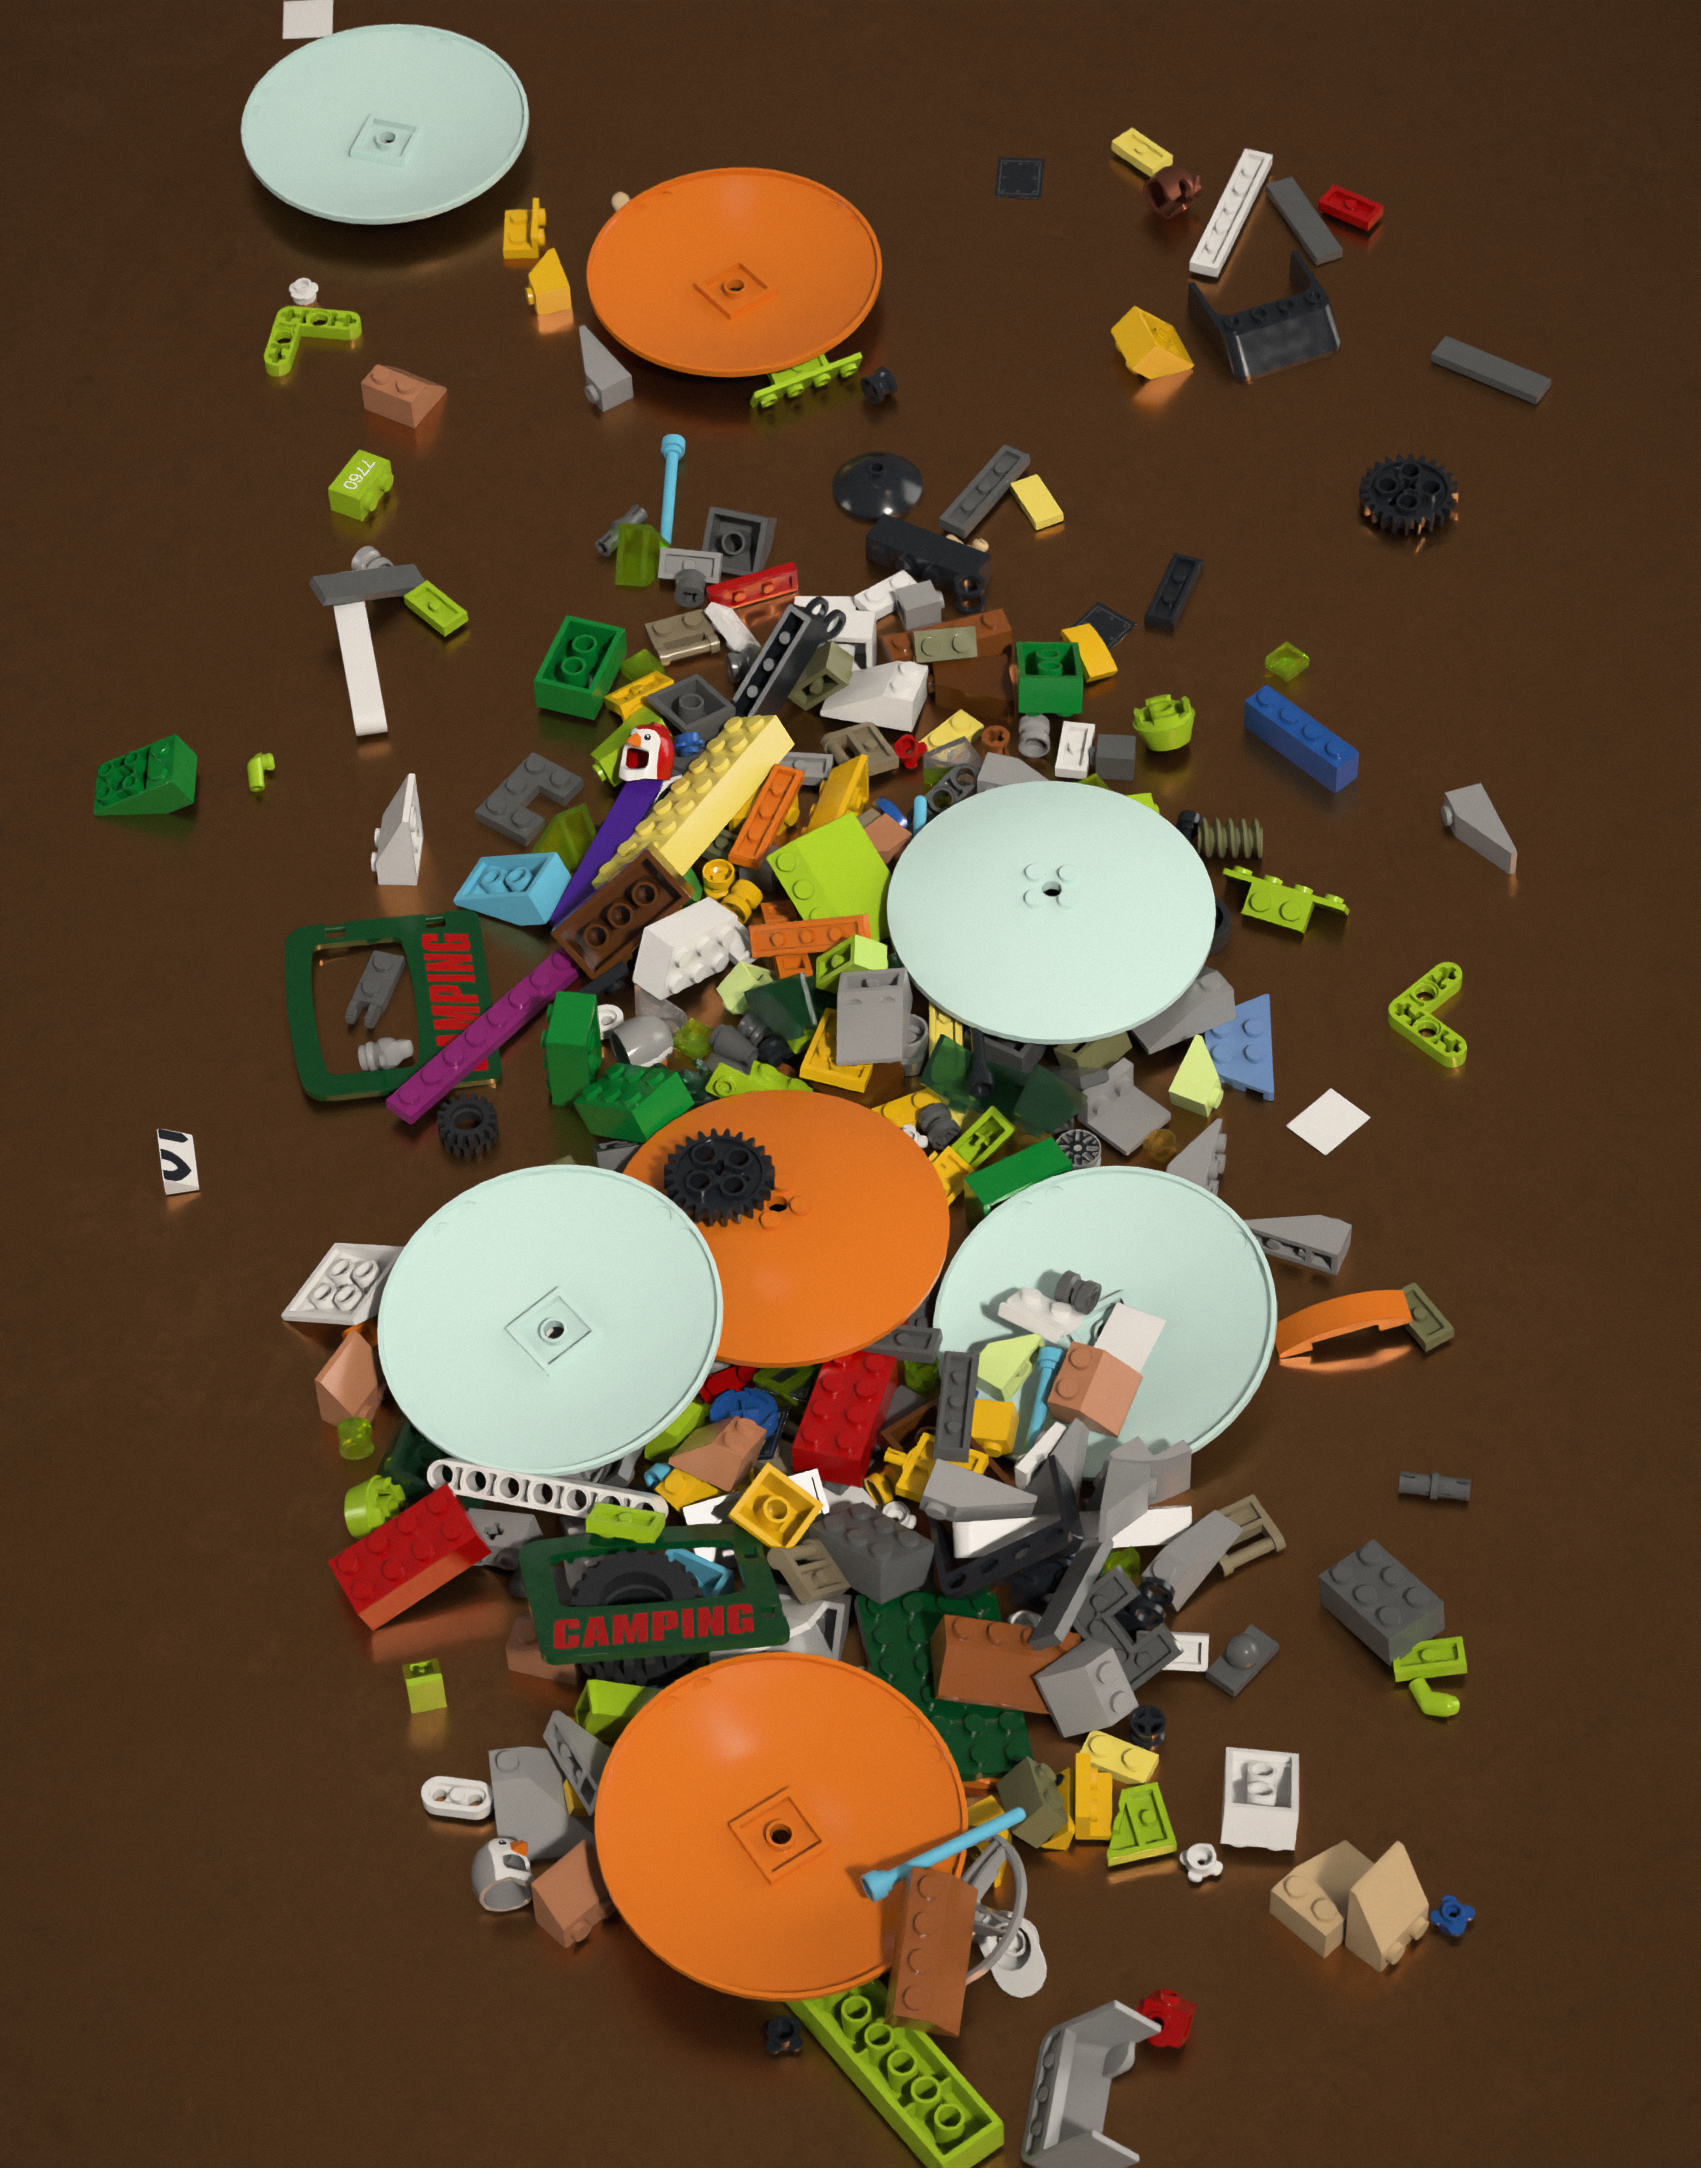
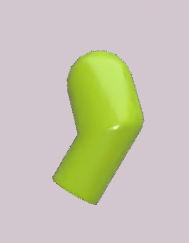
M257 753L248 762L247 774L249 790L251 792H260L265 789L264 770H273L275 767L272 753Z
M1422 1677L1413 1680L1409 1684V1688L1423 1713L1439 1717H1448L1458 1713L1460 1702L1457 1697L1447 1693L1432 1692L1426 1680Z

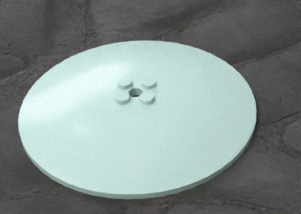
M408 24L373 25L325 36L295 50L279 61L264 75L252 91L242 116L241 136L243 150L253 173L270 192L287 204L309 214L333 221L353 224H393L428 218L465 204L492 187L505 175L521 153L529 128V109L525 91L515 72L502 58L484 45L460 34L434 27Z
M1033 781L993 788L964 799L937 815L919 831L902 853L892 875L887 899V925L896 957L902 968H907L910 980L928 1000L951 1017L984 1033L1024 1043L1046 1045L1074 1044L1112 1037L1131 1030L1166 1010L1183 995L1203 968L1213 941L1216 918L1215 896L1204 863L1185 836L1168 820L1149 807L1117 792L1086 784L1061 781ZM1048 889H1055L1059 891L1060 894L1057 896H1048L1044 894V891Z
M566 1164L525 1168L502 1174L461 1193L433 1214L412 1236L394 1264L382 1294L377 1328L379 1356L390 1391L403 1414L428 1441L445 1453L465 1462L551 1477L576 1474L619 1460L643 1447L669 1427L692 1402L706 1380L719 1347L724 1309L722 1285L713 1255L697 1226L681 1208L653 1187L633 1177L593 1166ZM553 1327L564 1329L563 1334L558 1338L551 1339L546 1337L547 1331Z
M1133 1166L1091 1167L1050 1177L1029 1186L995 1208L974 1228L953 1257L943 1277L933 1317V1328L941 1329L943 1336L936 1357L941 1381L945 1351L976 1354L982 1352L988 1343L1035 1334L997 1316L1000 1303H1007V1299L1024 1287L1039 1290L1042 1295L1055 1301L1054 1292L1062 1275L1068 1270L1079 1274L1084 1281L1092 1280L1101 1284V1295L1094 1310L1088 1315H1083L1079 1328L1065 1338L1060 1337L1058 1343L1043 1338L1045 1346L1061 1349L1066 1355L1072 1341L1094 1347L1117 1302L1166 1320L1158 1339L1140 1371L1143 1379L1119 1437L1115 1438L1089 1430L1082 1476L1084 1481H1094L1097 1474L1101 1471L1108 1453L1138 1436L1154 1456L1182 1440H1185L1192 1449V1454L1200 1450L1220 1435L1242 1412L1259 1387L1269 1365L1277 1330V1298L1273 1277L1264 1252L1249 1227L1233 1209L1203 1187L1182 1177L1159 1170ZM1069 1304V1305L1071 1306V1308H1072L1073 1310H1075V1307H1074L1073 1305ZM1038 1365L1009 1401L1015 1404L1019 1415V1422L1013 1454L1002 1456L1015 1463L1023 1454L1041 1375ZM1054 1376L1053 1385L1056 1381L1057 1376ZM976 1387L979 1395L975 1399L999 1401ZM1048 1406L1042 1432L1048 1431L1056 1421L1068 1428L1071 1424L1053 1419Z

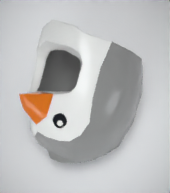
M654 1015L637 1016L626 1020L610 1032V1044L617 1063L645 1067L655 1064L660 1069H666L674 1042L670 1027L661 1018Z
M510 1838L491 1839L476 1852L471 1868L472 1888L479 1903L486 1910L498 1912L515 1910L533 1899L531 1883L536 1878L533 1876L527 1858V1842L523 1840L513 1841Z

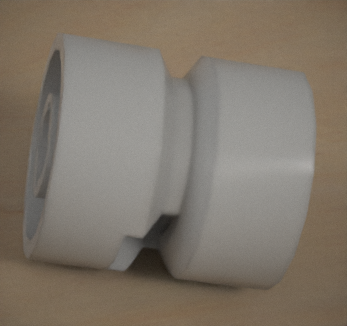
M915 1014L910 1015L903 1061H900L904 1067L905 1076L918 1075L925 1071L929 1065V1028L926 1021Z

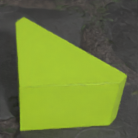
M992 1105L951 1148L976 1170L1005 1144L1016 1131V1128Z
M691 1402L669 1427L645 1444L644 1458L660 1464L663 1462L668 1463L673 1453L693 1433L703 1406Z
M437 1658L402 1665L412 1714L447 1707L442 1673Z

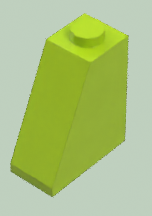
M645 705L639 708L590 754L596 763L592 768L602 782L607 780L615 787L624 781L619 777V770L625 743L634 727L642 724H651L652 722L663 724L666 727L663 720Z
M596 1679L587 1680L575 1707L576 1722L601 1742L617 1741L626 1726L641 1708L663 1689Z

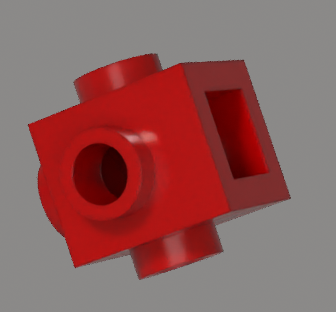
M1165 1988L1159 1989V1991L1154 1990L1146 1999L1141 1998L1136 2012L1161 2025L1160 2033L1145 2040L1159 2047L1170 2045L1180 2048L1188 2039L1197 2004L1181 1999V1995L1178 1992Z

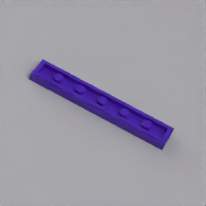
M645 778L640 781L626 782L550 917V926L554 927L596 890L591 882L600 873V868L616 855L618 847L634 834L636 826L645 819L663 787V780Z

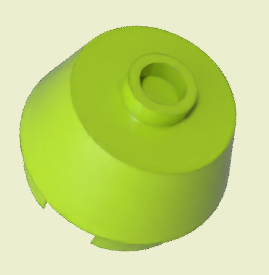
M1170 694L1159 695L1146 699V706L1142 709L1134 708L1135 719L1133 720V726L1148 749L1153 751H1170L1182 747L1190 741L1195 710L1191 707L1190 700L1186 696H1183L1181 700H1172Z
M375 1475L347 1492L344 1514L348 1530L354 1538L363 1539L401 1512L407 1510L403 1489L400 1484L393 1485L391 1483L392 1477L383 1478L380 1475Z

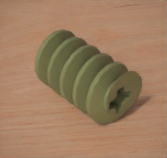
M1202 817L1198 825V855L1201 849H1204L1207 858H1211L1214 849H1217L1220 858H1224L1227 849H1230L1232 857L1237 858L1240 849H1243L1246 859L1251 857L1253 850H1256L1258 858L1262 859L1263 827H1260L1257 818H1253L1250 827H1247L1245 818H1240L1237 827L1234 826L1232 818H1227L1224 827H1222L1218 817L1214 818L1211 826L1208 825L1206 817Z

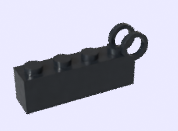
M884 513L866 535L867 559L898 571L905 570L913 577L924 581L931 580L933 585L957 594L955 597V608L962 615L985 609L986 599L983 593L985 592V584L992 576L991 554ZM977 598L981 602L979 606L972 609L964 608L960 604L963 599Z
M821 596L812 599L806 607L789 603L730 702L736 707L735 717H753L755 715L777 716L822 639H833L842 631L846 623V614L839 609H835L827 614L829 603ZM821 604L818 614H813V609ZM836 617H839L836 626L827 632L830 623Z
M1050 1563L1041 1570L1033 1571L1010 1583V1605L1043 1615L1068 1567L1057 1563ZM1098 1575L1095 1582L1101 1579L1102 1576ZM1157 1577L1143 1578L1140 1586H1136L1141 1594L1114 1614L1115 1618L1135 1642L1137 1630L1152 1631L1153 1627L1164 1623L1166 1619V1612L1158 1604L1171 1603L1175 1595V1589L1163 1579ZM1147 1586L1159 1587L1162 1590H1164L1167 1593V1595L1155 1594L1151 1592L1147 1588Z

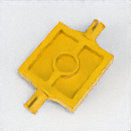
M923 1432L917 1446L908 1454L891 1447L887 1448L884 1461L903 1467L902 1474L895 1486L896 1495L919 1503L921 1502L924 1490L936 1463V1460H933L935 1436ZM970 1448L968 1463L946 1462L983 1475L989 1463V1455Z

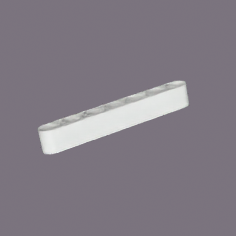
M365 602L335 604L333 609L356 737L388 732Z
M454 1457L433 1462L427 1471L429 1485L435 1490L447 1483L457 1495L587 1519L597 1502L609 1504L611 1496L619 1500L620 1506L642 1509L643 1504L647 1502L653 1507L655 1512L665 1513V1519L668 1515L666 1501L657 1494L561 1476L551 1477L469 1463ZM445 1465L453 1472V1478L450 1483L446 1482L442 1476V1470ZM478 1471L484 1474L486 1478L484 1489L479 1488L475 1482V1476ZM511 1477L515 1478L519 1483L520 1490L517 1495L512 1494L508 1488ZM544 1484H548L552 1488L553 1497L550 1502L543 1498L542 1487ZM578 1490H581L586 1495L587 1502L584 1508L580 1507L575 1501V1494Z
M1190 1505L1148 1507L1144 1515L1111 1538L1114 1542L1113 1548L1170 1544L1192 1527V1507ZM1100 1511L1079 1512L1084 1534L1083 1542L1099 1537ZM1060 1513L1031 1515L1030 1517L952 1521L954 1557H983L1058 1522L1061 1519Z

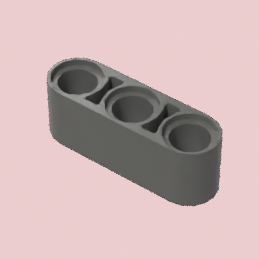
M959 763L924 796L927 799L926 820L928 823L954 804L977 793L979 771L973 764ZM962 774H970L973 776L974 782L969 786H961L957 783V779ZM939 796H947L951 799V804L942 809L936 807L934 801ZM914 806L905 817L909 825L906 827V830L910 833H913L911 823L914 817Z

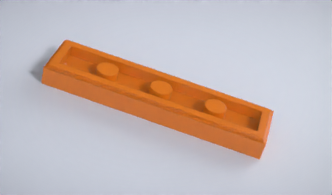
M774 764L728 855L729 863L755 870L760 869L805 779V771Z
M868 914L748 926L752 958L826 952L854 934L871 939Z

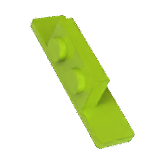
M859 352L829 364L825 355L822 354L792 368L767 373L772 386L754 392L750 405L752 408L760 405L762 408L773 405L778 401V398L783 396L795 397L801 394L805 388L815 385V387L824 386L831 381V378L836 376L848 377L858 371L863 357Z
M1234 866L1233 870L1224 868L1222 875L1227 880L1250 887L1242 910L1243 916L1301 934H1305L1314 907L1348 916L1350 911L1343 904L1344 899L1338 896L1325 894V897L1322 898L1312 895L1313 890L1298 884H1295L1294 889L1282 885V880L1273 876L1264 875V878L1260 879L1251 876V870L1240 866Z
M756 1060L752 1062L747 1075L722 1062L718 1063L705 1087L707 1092L720 1098L765 1090L813 1092V1088L807 1086L802 1080L790 1078L778 1072L775 1067L769 1064H762Z

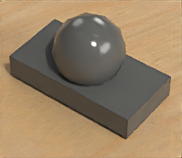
M1250 1625L1242 1634H1237L1229 1640L1225 1652L1206 1671V1678L1232 1697H1235L1279 1651V1643L1253 1625Z

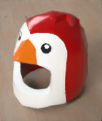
M652 722L651 724L638 725L631 730L623 749L619 777L625 781H640L645 778L670 780L674 768L675 748L670 731L663 724Z

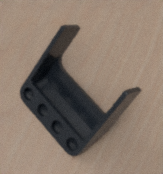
M1297 250L1291 251L1290 278L1300 293L1231 315L1218 314L1211 308L1196 283L1188 284V310L1229 373L1239 381H1250L1333 355L1340 349L1341 339L1328 295Z
M1055 1454L1049 1456L1048 1461L1061 1519L1048 1527L958 1568L956 1558L954 1557L952 1537L941 1520L928 1516L940 1587L947 1598L959 1601H974L992 1590L1009 1585L1022 1576L1041 1570L1046 1565L1065 1556H1071L1080 1549L1084 1541V1534L1073 1484Z

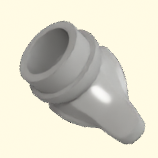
M383 1037L375 1043L370 1041L365 1045H360L358 1048L359 1063L363 1071L393 1069L403 1059L413 1055V1045L408 1039L396 1040Z

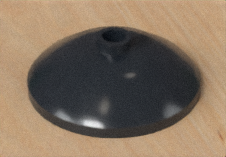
M868 452L851 458L837 470L832 482V491L836 503L847 514L861 520L878 521L883 513L899 518L914 509L923 495V478L919 469L911 461L900 455L889 452Z

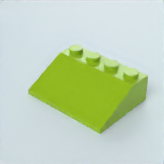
M853 811L791 841L766 857L803 920L868 914L871 939L882 944L890 941L887 925V899L892 875Z

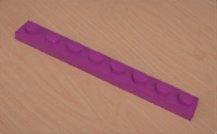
M560 946L387 1098L386 1108L412 1125L556 997L557 991L566 989L585 971Z

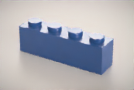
M1265 685L1245 700L1244 727L1336 794L1357 778L1359 751L1273 688Z

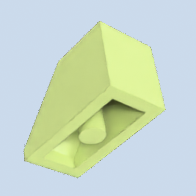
M741 961L738 962L716 988L723 999V1006L734 1015H746L753 1010L765 1013L768 1011L767 1006L770 998L789 989L794 991L787 979L779 980L775 971Z
M1196 1034L1168 1092L1172 1104L1208 1118L1212 1108L1217 1109L1220 1105L1224 1091L1221 1088L1219 1076L1203 1037Z
M1035 1333L988 1343L982 1352L976 1353L980 1354L976 1387L999 1401L1009 1402L1037 1366L1036 1361L1039 1349L1045 1347L1042 1336Z

